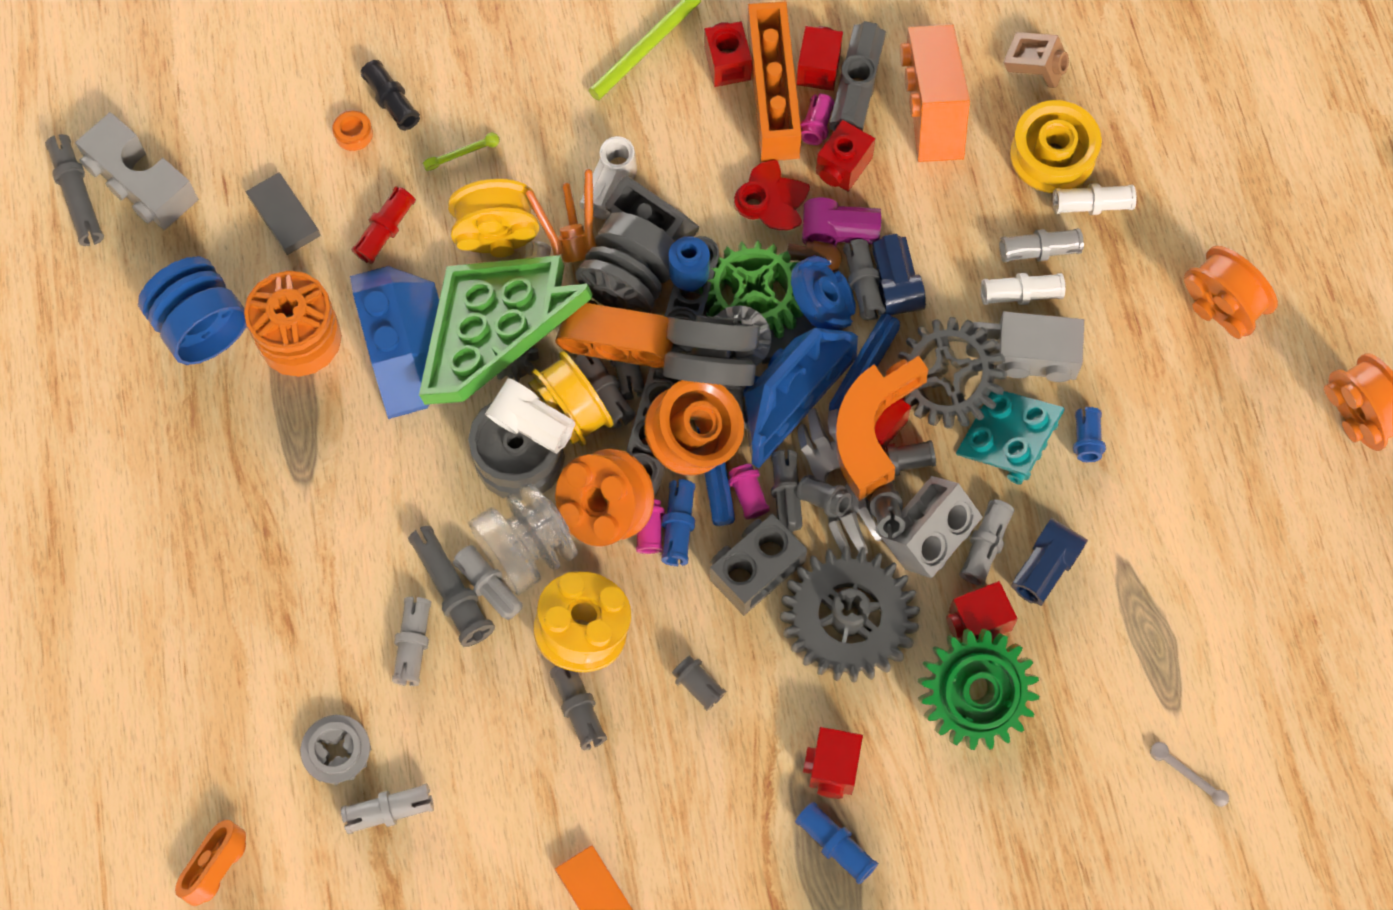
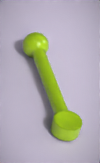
M493 132L488 133L483 140L442 156L426 159L423 162V166L426 171H431L443 163L486 146L496 147L500 142L499 136Z

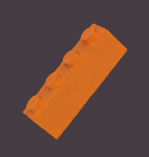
M787 2L748 4L747 32L749 50L752 57V80L761 162L800 159L802 135Z

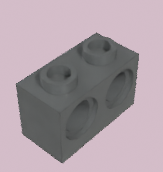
M773 514L763 522L760 519L752 522L742 533L743 539L732 549L730 546H725L710 562L712 564L710 567V581L743 616L806 561L807 548ZM766 542H774L782 550L775 555H768L761 551L760 546ZM735 569H744L750 573L751 577L745 582H736L729 577V573Z

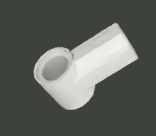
M616 136L604 141L599 152V162L593 173V217L602 220L607 219L612 214L606 210L605 203L622 178L627 175L633 179L637 172L634 146L624 137ZM618 157L627 159L626 162L619 165L610 163L611 160ZM583 195V197H582V199H581V201H580V207H581V209H583V210H584V195Z
M509 378L485 413L489 419L514 434L520 432L556 454L566 446L576 425L571 418L541 402L539 397L527 387Z

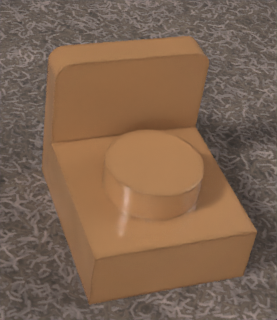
M1016 32L1003 63L1007 72L1043 75L1049 88H1057L1061 76L1067 72L1069 56L1064 50L1058 35Z

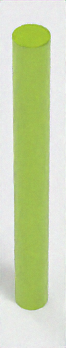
M681 0L589 88L591 96L599 101L699 5L701 0Z

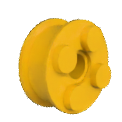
M1062 100L1038 103L1024 112L1017 123L1010 148L1012 166L1017 175L1026 184L1037 190L1053 193L1055 188H1077L1090 177L1101 149V131L1092 115L1074 103ZM1049 144H1058L1062 147V149L1052 148L1051 146H1049Z
M487 179L467 184L456 190L448 200V210L456 220L451 228V238L457 245V248L477 253H491L494 257H507L514 253V249L531 242L539 232L538 220L531 214L532 207L526 196V192L532 189L528 185L515 180Z
M561 351L559 352V361L541 373L536 369L531 371L534 379L528 385L541 402L574 420L576 425L569 441L572 445L578 442L583 447L586 445L585 437L604 424L611 428L614 426V423L585 375L566 352Z
M591 572L565 573L552 580L543 589L539 597L533 626L535 642L541 653L558 667L574 672H591L602 669L614 662L624 648L631 623V606L622 589L610 579ZM574 620H584L589 624L582 625Z

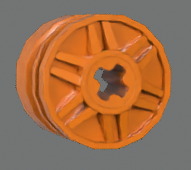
M289 270L274 273L258 282L248 295L244 308L246 326L261 356L269 367L283 375L300 377L314 374L330 364L339 351L342 335L329 295L317 279L303 272ZM292 313L294 314L291 317L286 318L287 315Z

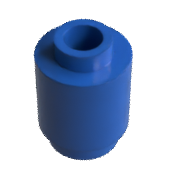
M692 236L676 240L671 245L668 255L670 279L675 286L684 291L697 290L709 278L710 252L708 246L701 239Z

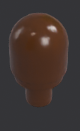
M813 240V242L807 241L806 246L788 243L787 251L791 256L790 260L801 262L808 257L819 256L830 261L831 265L828 267L833 272L841 265V252L832 243Z

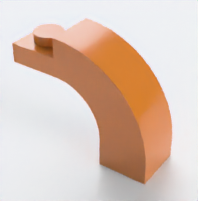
M920 356L909 362L906 359L898 361L886 371L887 376L885 377L882 376L875 364L872 365L855 380L841 403L836 425L837 457L842 474L859 501L894 480L895 466L880 446L874 428L878 418L887 407L927 383L928 368Z

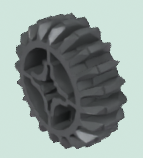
M950 317L947 322V330H944L941 321L936 319L932 321L934 333L930 334L923 326L919 327L918 334L923 339L918 343L909 337L906 343L913 348L911 354L906 352H899L898 354L899 359H906L908 362L917 356H920L922 361H924L929 352L937 347L935 349L937 359L935 365L928 370L927 383L908 394L904 401L911 406L919 403L915 408L914 415L921 419L929 412L928 424L936 426L943 415L945 428H953L955 416L958 417L961 426L967 427L970 421L967 413L972 412L974 417L982 420L984 414L979 408L980 405L984 403L991 409L996 407V403L988 398L990 392L998 395L1003 394L1004 388L994 384V379L1007 378V372L1002 369H994V366L1002 364L1006 359L1003 354L996 353L990 355L997 349L999 343L995 339L984 342L988 334L985 328L977 329L972 335L974 323L966 320L959 331L958 320L955 317ZM959 341L972 345L977 350L980 358L974 360L970 358L956 359L949 342ZM948 360L955 368H962L954 374L953 385L945 377L940 379L942 375L948 372ZM979 371H982L981 382L977 390L965 400L966 382L971 377L978 375ZM928 386L932 388L945 387L953 405L944 406L932 403L922 388Z

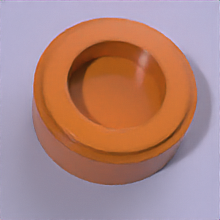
M346 111L340 114L333 123L332 129L335 140L345 150H361L372 140L373 129L371 122L362 112Z

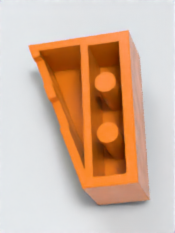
M954 24L908 27L907 43L900 44V61L902 67L907 66L905 68L906 92L910 91V115L913 117L918 162L964 160L970 97Z

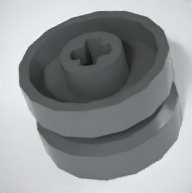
M697 315L695 318L669 317L667 339L674 344L691 346L692 350L670 351L665 354L663 376L709 384L754 385L756 364L749 358L732 356L731 351L748 352L758 348L760 326L734 322V319Z
M491 402L482 408L473 420L468 438L477 474L487 489L501 498L517 501L536 498L552 488L559 478L565 460L564 450L562 448L556 454L520 432L514 434L502 428L485 415L492 404Z

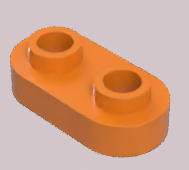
M224 820L218 823L206 836L180 874L175 886L176 895L191 906H198L203 902L210 901L218 892L220 881L226 872L245 852V830L231 820Z

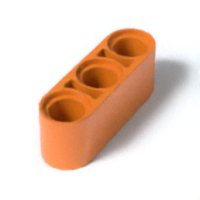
M585 303L561 323L555 339L556 344L560 348L570 353L654 368L664 367L665 354L672 350L674 344L667 339V317Z

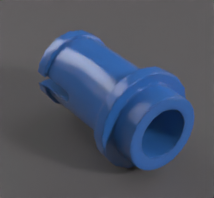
M1085 407V417L1083 416V410L1080 408L1075 412L1077 442L1073 444V452L1077 454V459L1082 462H1096L1102 459V454L1106 451V444L1102 441L1101 432L1102 412L1098 408Z

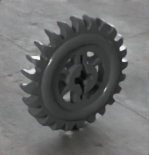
M844 546L841 559L837 560L832 550L828 548L825 554V564H822L813 555L810 558L812 572L805 570L802 566L797 568V575L802 583L791 579L787 582L788 589L795 596H782V604L791 609V611L782 612L780 619L785 623L793 625L786 628L783 635L786 638L798 639L792 644L791 651L793 653L806 651L807 653L802 663L807 666L817 661L819 663L818 675H823L831 668L833 669V679L835 681L840 680L843 672H848L851 682L855 683L857 682L859 671H863L868 679L873 680L875 677V666L883 672H890L891 666L888 658L901 662L904 659V654L898 647L911 648L914 641L905 634L917 632L919 625L907 619L916 617L920 612V608L918 606H907L906 604L914 600L916 591L902 592V589L908 582V576L903 575L897 579L892 578L897 567L895 562L885 569L880 568L881 553H878L871 562H867L864 547L861 548L856 559H852L848 546ZM843 587H853V589H845L839 593L835 591V589ZM857 588L870 594L876 602H869L868 597ZM823 603L831 610V614L820 620L818 615L819 606ZM853 607L858 609L857 615L854 613L848 616L843 615V609L848 611ZM880 611L879 627L868 620L870 612ZM832 624L833 628L843 635L842 642L829 636L823 627ZM859 634L865 639V641L853 644L846 643L847 636Z

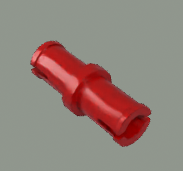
M395 186L379 212L372 213L368 219L370 225L356 245L352 247L351 251L362 261L373 264L390 237L394 238L399 232L397 226L410 207L416 202L414 196L405 189Z

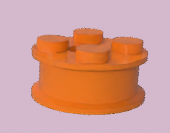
M1223 246L1211 247L1206 253V262L1199 268H1190L1184 274L1185 286L1195 301L1192 304L1194 311L1206 321H1210L1213 318L1231 336L1237 339L1251 335L1256 328L1255 321L1262 314H1272L1278 307L1277 296L1264 275L1246 258Z
M1365 353L1357 359L1356 366L1348 371L1340 369L1333 371L1329 375V384L1324 386V391L1329 401L1337 407L1345 419L1342 422V426L1349 439L1355 443L1361 441L1370 449L1380 451L1386 448L1388 439L1393 436V371L1377 356Z
M681 380L659 394L649 406L645 417V435L651 452L666 468L682 475H700L723 464L734 456L743 439L744 419L737 400L723 385ZM690 418L695 420L696 426L700 429V434L691 428Z
M603 449L592 454L577 457L565 466L557 481L555 499L560 522L575 538L591 546H607L621 539L632 537L646 526L652 515L654 490L651 479L646 469L635 457L619 449Z

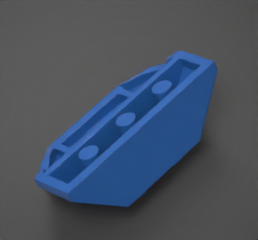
M390 266L350 276L356 308L388 419L428 409L430 404L425 405L419 392L439 304L435 283Z
M814 328L794 338L784 350L782 348L778 349L770 359L768 368L760 377L755 376L754 385L745 387L743 392L745 397V420L747 421L751 460L754 466L757 468L762 466L808 414V410H811L854 362L857 357L858 336L848 331Z

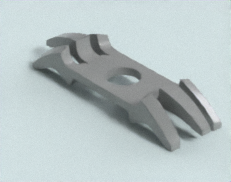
M816 408L808 410V419L812 441L818 448L814 450L805 424H801L798 427V438L801 450L809 462L813 476L826 483L829 473L834 469L840 468L836 449V425L839 412L837 409L828 412L829 433L835 440L830 442ZM847 483L845 488H847L848 493L852 496L850 509L842 517L828 516V525L841 552L844 546H848L849 552L852 554L840 521H842L859 553L862 547L868 553L856 513L859 512L870 533L879 542L882 538L878 531V523L870 512L869 501L866 497L859 501Z

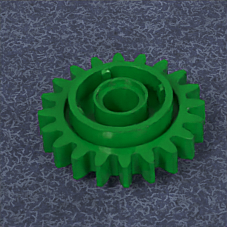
M982 628L976 641L973 632L965 629L961 644L955 637L949 635L947 636L948 651L937 646L932 648L935 655L939 658L937 663L923 662V666L931 671L932 675L931 677L919 678L918 683L929 688L930 691L919 696L918 701L925 705H933L932 708L926 711L924 717L928 721L940 719L935 727V731L939 735H944L951 730L949 741L956 746L962 741L964 736L966 746L971 750L976 749L980 738L985 747L989 750L993 749L995 735L1008 744L1010 742L1008 728L1012 727L1019 732H1023L1025 729L1018 718L1021 715L1026 717H1034L1035 715L1032 710L1025 706L1027 701H1036L1040 697L1028 690L1029 685L1039 681V677L1033 674H1025V671L1032 666L1033 661L1027 657L1017 660L1023 647L1014 643L1006 649L1008 637L1001 633L992 642L991 632ZM984 678L987 682L986 694L980 699L972 700L969 694L971 684L977 679Z

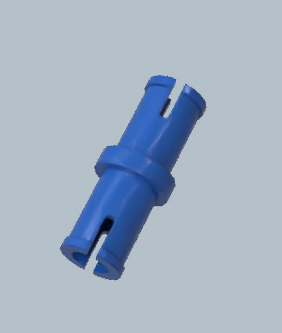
M679 479L678 487L676 480L670 481L667 513L662 517L665 537L661 561L670 566H678L679 559L680 565L685 566L688 564L690 532L695 528L692 508L696 485L684 479Z
M815 802L809 804L795 820V823L798 826L800 825L823 848L821 853L827 859L833 857L858 884L864 882L877 868L879 863L876 860L874 861L850 838L852 833L846 827L840 828Z

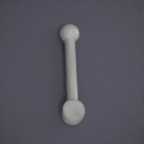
M1156 742L1153 744L1150 750L1153 759L1166 761L1209 794L1216 806L1223 807L1228 804L1229 795L1226 791L1216 790L1169 754L1168 746L1165 743Z

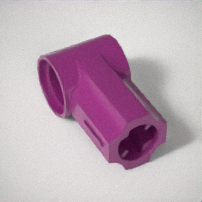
M824 197L812 198L804 203L802 241L805 245L807 241L813 242V240L829 242L834 245L837 242L851 243L850 241L856 239L866 240L868 244H873V242L880 240V208L839 206L835 200Z

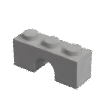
M111 112L75 142L83 155L79 159L83 167L94 177L101 174L107 180L106 186L118 199L123 200L127 197L134 204L132 206L133 210L147 224L153 220L163 230H166L199 200L190 181L164 158L147 170H132L134 165L146 155V152L137 135Z

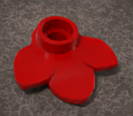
M777 160L766 161L754 167L751 171L749 182L743 184L736 191L734 206L737 212L744 218L751 220L760 219L770 229H795L802 224V219L796 209L806 200L810 191V185L795 179L781 178L779 162ZM756 199L760 204L750 205L747 201Z

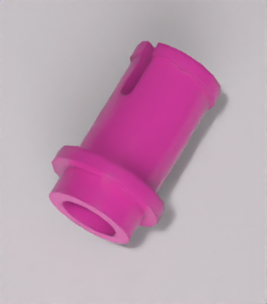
M814 94L811 97L806 118L800 122L801 140L809 145H819L828 137L829 130L827 125L835 104L830 96L818 94L817 97Z
M744 464L732 469L729 472L731 479L728 480L730 487L735 488L745 519H754L768 513L770 509L766 504L757 479L760 476L759 470H754L752 464Z
M654 499L652 515L646 526L637 533L636 552L655 554L663 550L661 517L665 515V509L661 507L660 500Z

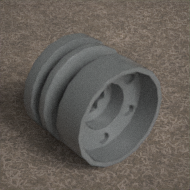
M623 212L612 213L607 217L595 238L596 247H592L587 252L585 261L578 267L576 280L579 284H588L592 298L604 306L651 313L655 306V300L662 293L661 283H665L670 279L668 255L669 249L675 241L664 230L641 217Z

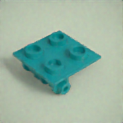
M1004 391L1002 395L990 392L988 398L996 403V407L991 409L983 404L981 411L984 414V418L982 420L975 418L956 455L1008 470L1007 478L1011 482L1021 485L1024 480H1029L1032 468L1036 461L1040 460L1042 450H1045L1048 446L1047 441L1052 432L1059 426L1058 421L1065 409L1058 405Z

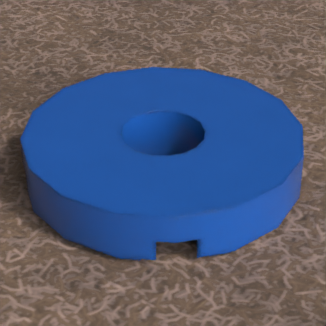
M814 255L797 263L792 270L791 286L794 298L801 312L810 323L817 328L839 331L851 326L853 322L851 316L855 314L856 304L853 292L844 275L839 271L834 273L828 267L831 265L830 261Z

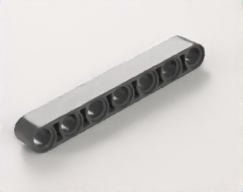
M698 236L696 238L705 242L710 252V274L708 280L714 279V271L711 268H718L719 248L712 239L706 236ZM707 281L702 286V295H700V288L694 291H684L673 285L664 317L695 318L697 315L706 316L711 282ZM690 292L700 295L698 299L688 300L683 296ZM673 344L671 351H691L692 347ZM650 367L626 452L635 457L651 476L655 497L660 489L665 466L657 460L650 447L641 442L646 437L645 417L653 400L681 380L664 377L663 368Z

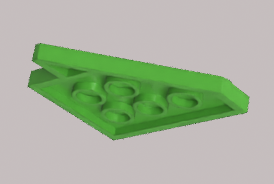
M560 255L447 266L419 392L423 403L428 405L464 402L592 298L588 284L561 286L565 265Z

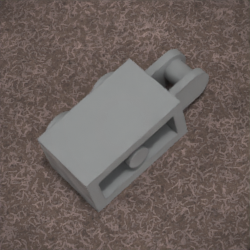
M1003 312L999 324L974 322L972 335L977 329L983 327L988 331L984 342L987 339H996L999 343L997 349L990 355L999 353L1005 356V362L996 365L995 369L1005 370L1007 376L1011 378L1040 376L1046 377L1052 382H1066L1070 379L1076 380L1083 364L1085 319ZM968 344L966 346V354L970 357L980 358L977 350Z

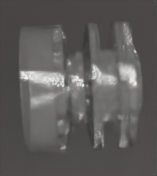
M530 482L519 488L526 506L513 494L505 497L511 514L509 518L506 519L497 509L491 506L468 521L469 527L492 566L500 570L503 581L517 596L541 581V576L535 563L539 558L554 571L560 568V562L554 548L567 561L578 556V551L570 536V530L555 505Z

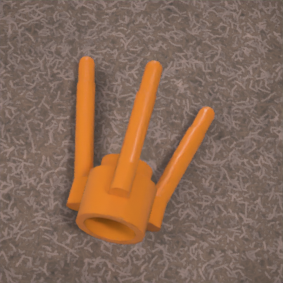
M590 169L585 171L584 229L583 225L578 224L569 183L563 184L569 225L559 229V237H557L532 190L526 192L531 207L550 241L553 255L561 254L562 261L566 263L585 260L587 252L592 247H596L593 234V173Z

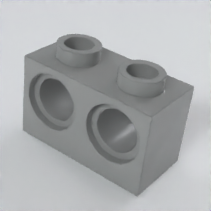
M931 476L901 511L902 518L905 521L904 532L900 536L892 538L891 530L887 528L888 538L882 535L880 537L905 570L932 578L944 567L946 561L958 546L969 537L973 528L983 516L959 483Z

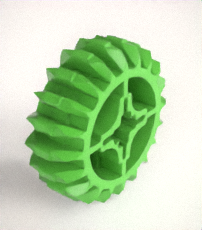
M757 240L754 248L747 249V246L741 241L737 252L726 246L724 258H718V268H711L714 271V279L707 280L711 282V292L708 293L706 316L714 317L727 307H750L765 318L770 330H773L777 338L783 337V324L788 329H794L796 327V318L804 315L794 298L791 286L792 270L799 262L790 263L791 256L788 251L777 255V247L774 243L767 250H764L759 240ZM776 281L781 284L786 293L782 302L775 298V292H773V284ZM726 285L732 288V293L734 294V302L731 305L727 304L721 294ZM700 287V295H702L703 288Z

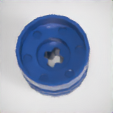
M200 256L187 257L171 263L157 272L145 284L139 294V309L150 322L153 329L160 333L161 339L178 363L185 365L199 364L216 357L239 339L247 327L243 305L232 290L226 288L223 278L216 272L211 262Z

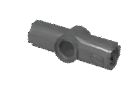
M864 21L853 27L846 59L842 65L840 84L830 120L829 129L835 131L842 120L862 131L864 129L886 36V31L881 29L876 23ZM853 78H860L863 81H855Z

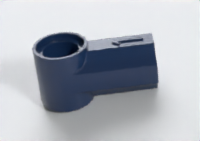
M891 234L873 242L872 251L876 268L880 275L878 287L886 309L885 314L896 315L925 310L926 297L923 281L919 274L915 275L906 237Z
M1051 518L1032 548L1034 550L1016 575L1011 587L1018 593V596L1027 602L1042 606L1064 571L1068 572L1087 544L1088 539Z

